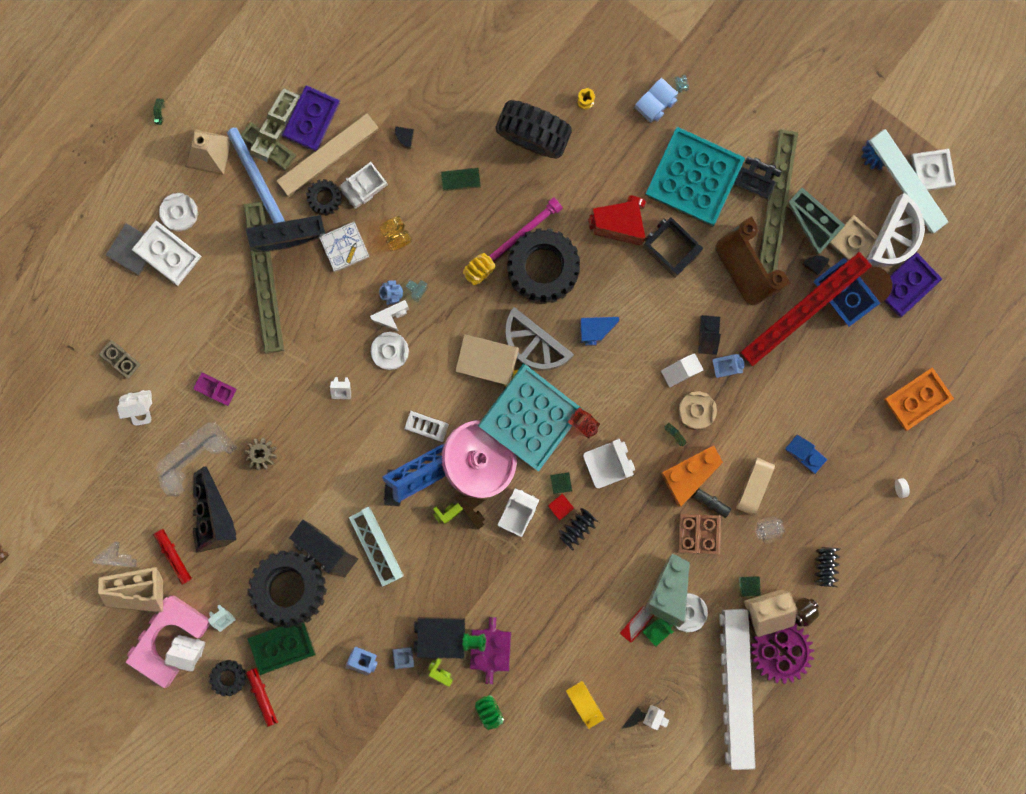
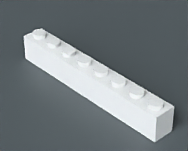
M722 610V614L719 615L720 626H723V634H720V644L724 646V653H721V664L725 666V673H722V685H725L726 690L722 698L723 705H726V713H723L724 725L727 724L724 741L725 744H728V752H725V762L729 764L732 770L755 769L748 610Z

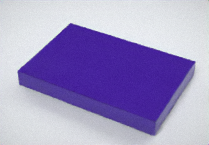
M305 85L283 131L282 137L316 152L337 111L340 100Z
M915 252L890 275L893 283L892 291L884 302L901 318L933 289L942 278Z

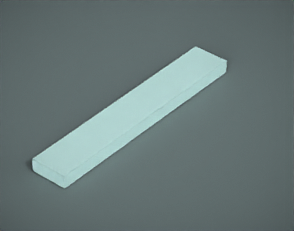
M882 130L870 139L869 143L903 193L908 195L919 207L924 223L929 231L935 233L947 224L948 220L887 130Z

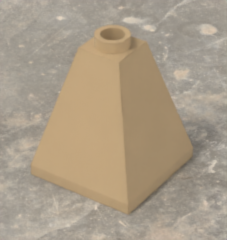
M194 130L186 166L224 174L231 145L230 138L228 136Z

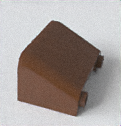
M752 216L720 238L716 243V251L747 304L758 305L783 291L791 282L781 270H775L767 274L749 243V240L754 238L758 232L757 224Z

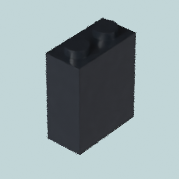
M419 617L418 621L414 622V633H418V640L414 641V653H417V658L464 659L463 636L465 634V618Z

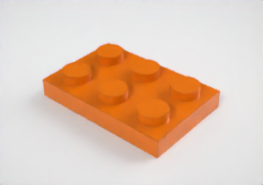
M932 367L886 397L884 401L904 430L908 431L954 400V397Z

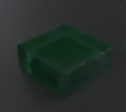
M569 472L550 475L553 494L572 491Z
M760 576L739 577L741 597L761 596Z

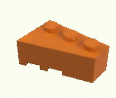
M714 445L661 473L678 507H681L723 463Z

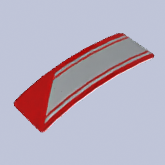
M645 606L638 610L620 632L630 643L635 640L654 617L653 614L644 610Z

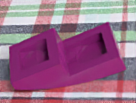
M201 372L193 388L229 406L237 390Z

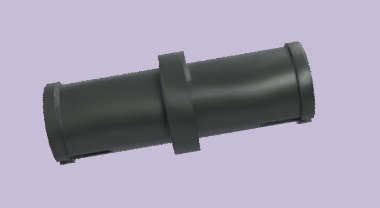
M700 488L695 491L692 497L707 506L706 509H712L724 518L729 515L732 509L717 500L718 497H712Z

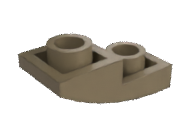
M112 339L99 353L101 357L127 379L141 365Z

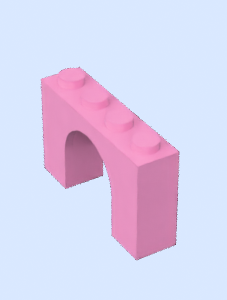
M176 596L166 597L163 600V612L153 615L149 621L151 625L148 630H144L140 634L138 645L136 647L133 646L128 652L127 657L129 658L126 663L163 688L169 687L180 670L165 664V660L158 654L155 645L157 634L167 625H177L198 639L204 635L210 626L209 618Z

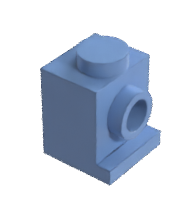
M354 647L345 668L369 675L370 672L375 671L377 655ZM359 660H363L365 665H359Z

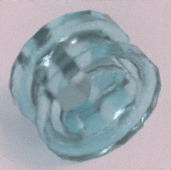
M683 74L680 78L676 76L675 83L678 93H682V90L689 91L686 75Z

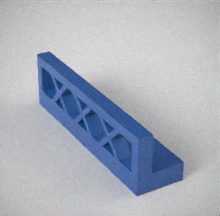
M444 444L382 476L383 482L393 488V499L399 503L446 476L443 469L442 456H436L443 452ZM425 461H432L429 464H421ZM410 469H417L415 472H406ZM393 478H402L396 482L392 480Z

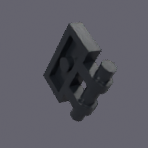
M747 156L745 163L751 166L749 170L741 167L734 186L769 200L777 184L771 177L774 175L780 178L782 170L777 169L775 165L761 162V159ZM758 168L762 171H765L766 173L764 176H762L758 173H755V171Z

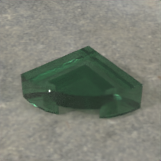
M157 98L154 104L155 125L163 124L162 108H165L164 99Z
M668 423L664 426V429L674 437L678 445L683 447L687 443L679 430Z

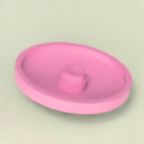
M481 420L471 421L457 427L447 438L442 453L443 469L448 481L460 493L473 498L491 497L503 491L511 482L517 464V457L513 452L477 426Z

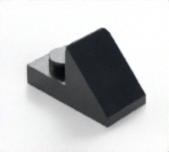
M701 315L698 354L717 355L721 338L719 333L721 317Z

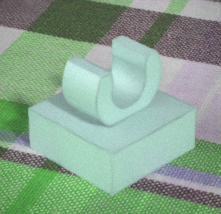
M218 605L219 611L216 614L209 612L210 618L208 621L211 626L221 632L234 622L235 618L225 608Z

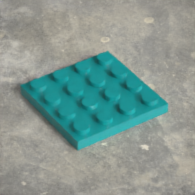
M676 127L645 196L714 227L745 157Z
M523 364L477 426L539 472L584 409L526 364Z

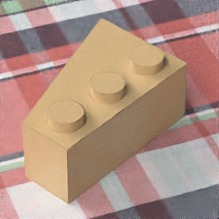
M157 567L99 578L98 594L106 607L163 612V579Z

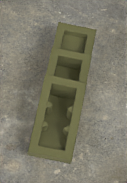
M284 88L282 89L259 131L258 138L250 149V155L266 162L269 160L300 95Z

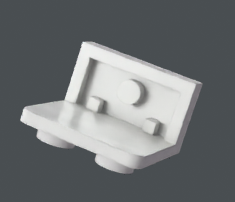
M620 439L585 452L583 455L596 488H602L634 475L632 471H635L632 460L627 459L625 453L628 452L625 442H621Z

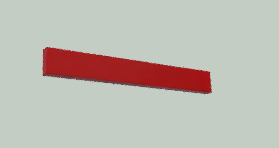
M859 251L740 353L753 367L872 267V265Z

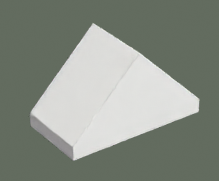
M694 353L661 370V373L670 388L703 371V368Z

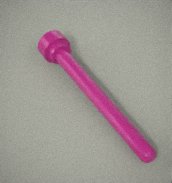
M554 197L550 199L546 209L489 255L494 262L516 243L520 236H525L526 232L534 229L551 213H559L563 209L561 204Z

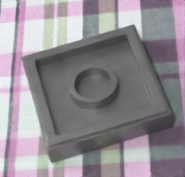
M126 223L106 256L140 276L148 262L132 251V249L144 233Z

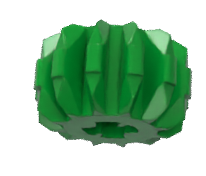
M491 695L484 696L476 701L475 708L478 717L487 730L496 729L503 724L504 718L500 708Z

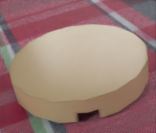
M700 391L691 392L680 402L678 408L679 417L688 428L695 430L704 429L711 425L716 418V403L707 393Z

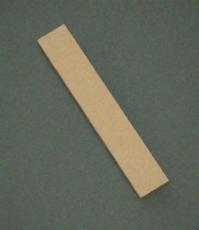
M368 113L278 179V184L290 197L378 131V126Z

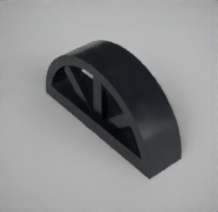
M321 215L245 228L249 248L255 252L293 248L312 242L325 234Z

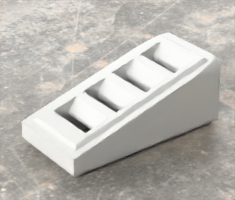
M410 411L404 429L443 442L449 424ZM418 417L416 428H413L415 419ZM423 420H426L423 431H421ZM431 422H433V426H432L431 432H430V434H429V433H428V430H429V427H430Z

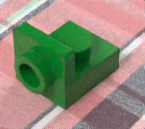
M658 617L643 633L657 647L666 637L674 633L671 629L673 624Z

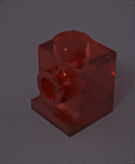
M580 407L568 421L575 430L588 439L597 434L600 425L591 414ZM582 416H584L585 418H584L583 421L578 425V424H577L578 421L582 418Z

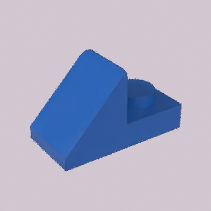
M796 435L785 448L789 454L813 474H816L828 460L815 449L816 446L799 435Z

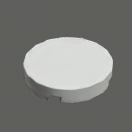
M174 193L163 200L159 208V215L163 224L169 229L185 231L196 222L198 208L194 200L188 195Z
M382 333L372 343V359L382 369H398L408 359V344L397 333Z
M687 593L685 623L679 628L675 627L684 632H695L700 629L708 616L705 602L697 595Z

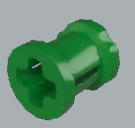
M464 634V651L469 649L485 651V634L480 636Z

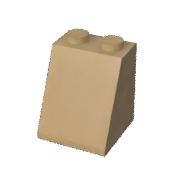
M777 590L744 601L757 637L795 625L797 609L790 592Z

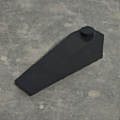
M202 467L193 476V497L197 499L196 509H193V516H197L196 528H193L196 553L225 547L236 541V530L234 529L233 520L208 468Z

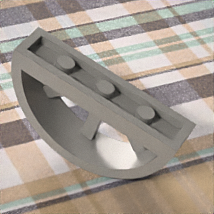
M513 307L506 323L507 345L514 346L511 338L536 336L522 354L518 352L516 359L521 364H526L534 370L548 371L557 369L572 359L574 354ZM513 319L527 330L510 332ZM540 340L543 345L545 364L534 363L526 359ZM549 347L559 354L562 359L551 363Z

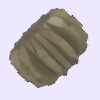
M255 438L253 439L254 446L251 443L247 444L251 448L250 451L244 450V453L250 454V456L245 458V461H251L249 464L251 468L256 465V470H260L261 466L267 470V463L274 465V462L270 459L271 457L277 458V455L272 454L277 448H270L272 441L266 443L265 438H261L259 444L258 439ZM258 450L265 451L263 453L265 454L263 458H257V456L259 455L257 454Z

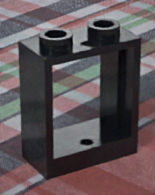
M670 217L668 220L664 218L657 225L658 230L654 234L650 232L646 236L643 248L676 278L704 248ZM668 227L692 249L675 267L651 246Z

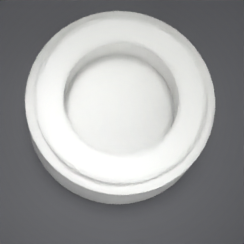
M904 478L895 480V490L898 497H908L910 490L907 481Z

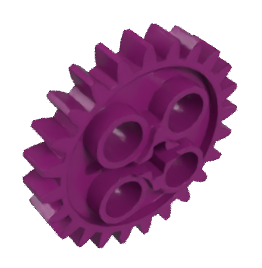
M797 624L783 630L760 637H753L757 643L750 645L755 648V651L750 652V654L756 655L752 662H758L755 669H762L761 676L768 674V681L774 677V683H778L779 679H781L782 683L786 684L787 678L793 683L794 676L798 680L801 679L800 672L804 675L807 674L804 668H811L812 666L808 663V660H814L813 657L809 656V653L815 651L809 649L813 642L806 641L809 634L802 635L804 628L796 630ZM778 633H783L786 637V641L783 644L777 641ZM771 639L779 649L785 648L784 653L796 662L795 665L785 655L780 656V650L770 644L769 640ZM794 646L800 649L798 657L793 656L791 652ZM766 647L773 650L771 658H767L764 655ZM781 660L785 661L788 665L785 672L779 669L778 665Z

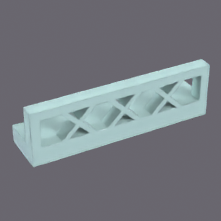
M367 507L350 516L349 519L382 586L403 577L404 575L371 508ZM364 515L367 521L365 529L358 527L355 521L356 518ZM367 532L374 535L376 539L374 546L366 544L364 539ZM375 549L382 551L384 555L383 563L374 560ZM384 567L390 568L394 576L387 581L382 576Z

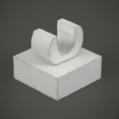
M335 377L334 381H331L330 384L331 398L351 399L349 379L345 377V382H338V377Z
M650 705L643 723L658 730L660 725L667 727L669 719L664 717L665 712Z

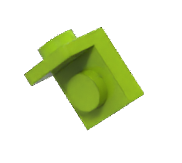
M452 503L444 510L446 513L443 515L437 507H434L435 513L433 516L439 523L443 521L447 524L462 512L463 508L459 503L456 505Z
M438 658L437 661L433 660L428 668L431 671L429 676L450 687L453 678L450 677L452 674L442 668L440 671L437 670L442 660L441 658Z

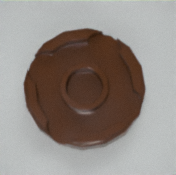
M870 267L860 276L880 303L889 297L893 283L886 270L880 267Z

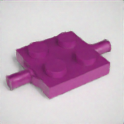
M489 617L487 629L472 630V635L480 636L481 634L486 636L485 651L481 652L477 649H471L470 669L486 672L485 684H493L494 672H509L511 632L496 629L497 617H493V625L492 617Z

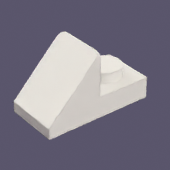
M404 300L370 317L374 323L398 331L392 317L400 318L406 315V311L410 309Z

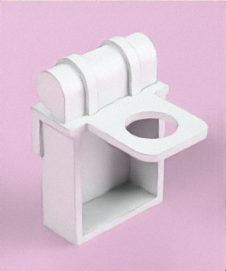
M370 162L354 175L347 178V181L341 184L339 188L342 194L349 200V203L354 208H358L362 203L365 204L376 193L385 188L387 182L372 162Z
M142 390L121 396L117 407L120 419L131 417L132 423L135 426L150 423L151 391ZM146 414V418L144 420H138L135 417L138 415Z
M515 488L497 526L522 537L536 511L535 508L539 499L523 492V490Z
M178 635L173 640L172 646L166 654L165 664L175 666L178 669L193 671L197 661L202 656L205 641L189 638L185 635Z

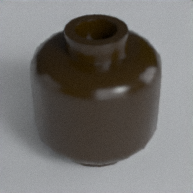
M801 598L795 604L797 609L795 624L797 626L808 627L819 617V606L815 600Z

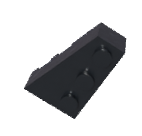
M303 519L289 537L294 542L293 546L301 552L305 550L308 553L307 557L315 563L319 561L322 564L321 568L329 574L334 572L346 577L359 559L344 550V547L335 543L329 536Z

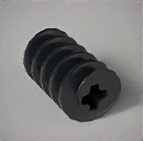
M584 508L580 509L582 515L575 514L576 521L573 519L569 520L571 526L564 525L566 532L558 531L561 536L559 538L572 551L574 550L572 544L579 545L578 538L584 540L583 532L590 534L588 527L595 529L594 521L598 522Z
M821 547L816 550V553L821 556L816 557L815 560L821 564L815 565V568L820 570V572L814 573V576L820 579L814 581V584L838 587L833 584L839 581L838 578L834 577V575L839 574V571L834 569V567L840 566V563L834 560L840 558V555L835 554V552L840 551L841 548Z

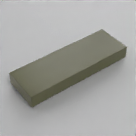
M250 122L241 133L242 139L253 146L258 138L260 128ZM278 142L269 159L286 171L296 158V154Z

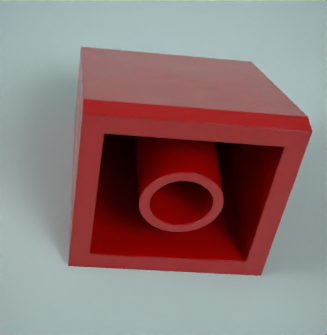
M638 200L593 208L592 213L589 215L588 224L590 230L593 229L594 235L638 246L642 245L646 238Z

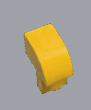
M583 681L566 690L588 729L605 720Z

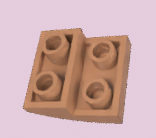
M680 514L679 552L720 554L721 516Z

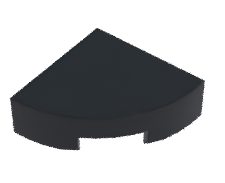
M395 126V133L399 142L404 147L411 149L414 129Z
M813 256L808 258L803 265L816 275H819L830 259L824 256Z

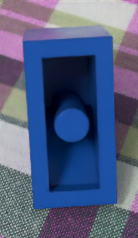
M619 317L581 318V343H585V346H596L618 324Z

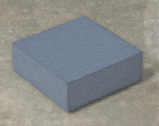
M412 647L393 649L395 669L414 667Z

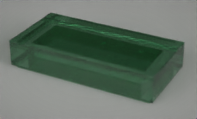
M479 168L441 171L443 191L481 188Z

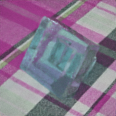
M410 280L406 287L412 291L411 298L419 302L427 290L428 284L420 280L417 285Z

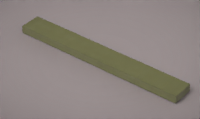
M780 129L778 132L773 164L777 169L782 170L780 178L774 175L771 177L777 184L767 202L759 260L767 274L777 270L798 139V132Z
M263 202L244 204L247 228L267 225ZM250 250L264 352L268 354L285 351L271 252H255Z

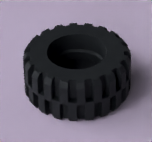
M509 100L505 103L495 126L496 133L513 144L554 159L560 158L563 155L572 134L571 126L556 115L531 104L515 100Z
M538 228L534 232H526L525 236H520L516 240L515 245H512L508 255L507 271L512 287L515 291L519 292L522 298H527L533 303L535 301L540 302V304H546V302L554 303L560 298L563 299L574 288L579 276L580 256L577 254L578 250L576 246L572 245V241L568 237L565 238L563 233L559 231L556 233L553 232V229L547 228V230H542V228ZM549 250L559 257L562 268L559 276L554 281L538 283L528 276L525 264L529 255L534 251Z
M279 551L276 555L274 553L268 555L267 560L262 559L259 562V568L253 569L252 573L254 576L249 578L248 583L251 585V589H248V596L252 599L250 603L256 609L255 612L264 620L278 627L291 628V626H302L303 622L308 623L312 620L311 617L319 613L318 608L320 605L323 606L325 601L323 596L326 595V588L324 587L326 581L321 574L320 568L307 556L296 551ZM288 571L296 572L303 578L305 584L301 599L290 607L276 605L271 598V586L274 580L282 573Z

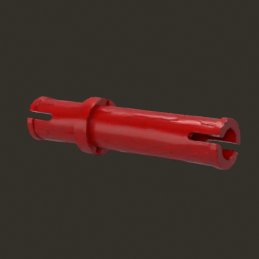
M161 529L154 533L153 536L161 548V553L169 561L181 585L192 580L174 548L176 547L175 544L170 541L165 530Z
M257 668L245 672L252 688L250 691L255 695L266 727L278 723L265 691L266 685L262 683Z

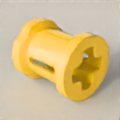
M585 88L579 92L577 103L581 109L588 110L593 106L595 99L594 91ZM589 97V100L583 101V98Z

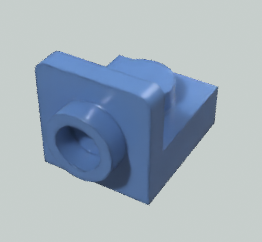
M739 354L712 359L716 378L743 373L744 361Z

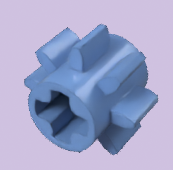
M395 280L387 281V283H383V286L380 287L379 295L382 300H386L387 305L395 304V302H400L399 299L403 296V289L400 285H396Z

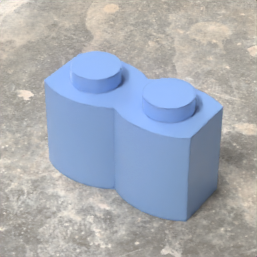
M661 78L635 104V109L650 123L654 120L657 122L664 115L663 110L667 107L671 108L677 102L676 97L678 93Z

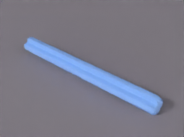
M236 127L229 129L227 134L273 223L284 222L285 220Z

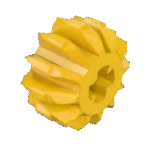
M482 253L465 266L463 274L469 282L477 285L489 277L496 265L489 256Z

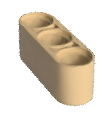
M760 458L755 459L737 502L736 509L755 516L774 471V464Z

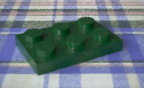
M305 622L302 623V626H291V628L280 626L247 638L260 675L316 655Z

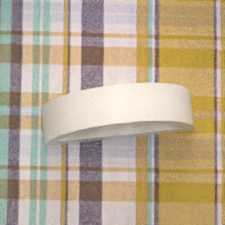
M905 193L896 197L878 238L870 251L867 260L872 266L889 267L910 258L922 243L925 230L922 213L917 204ZM905 210L909 218L900 220ZM911 224L912 239L909 240L894 232L895 228ZM891 238L908 247L899 258L895 256L890 241ZM885 249L889 259L882 258Z

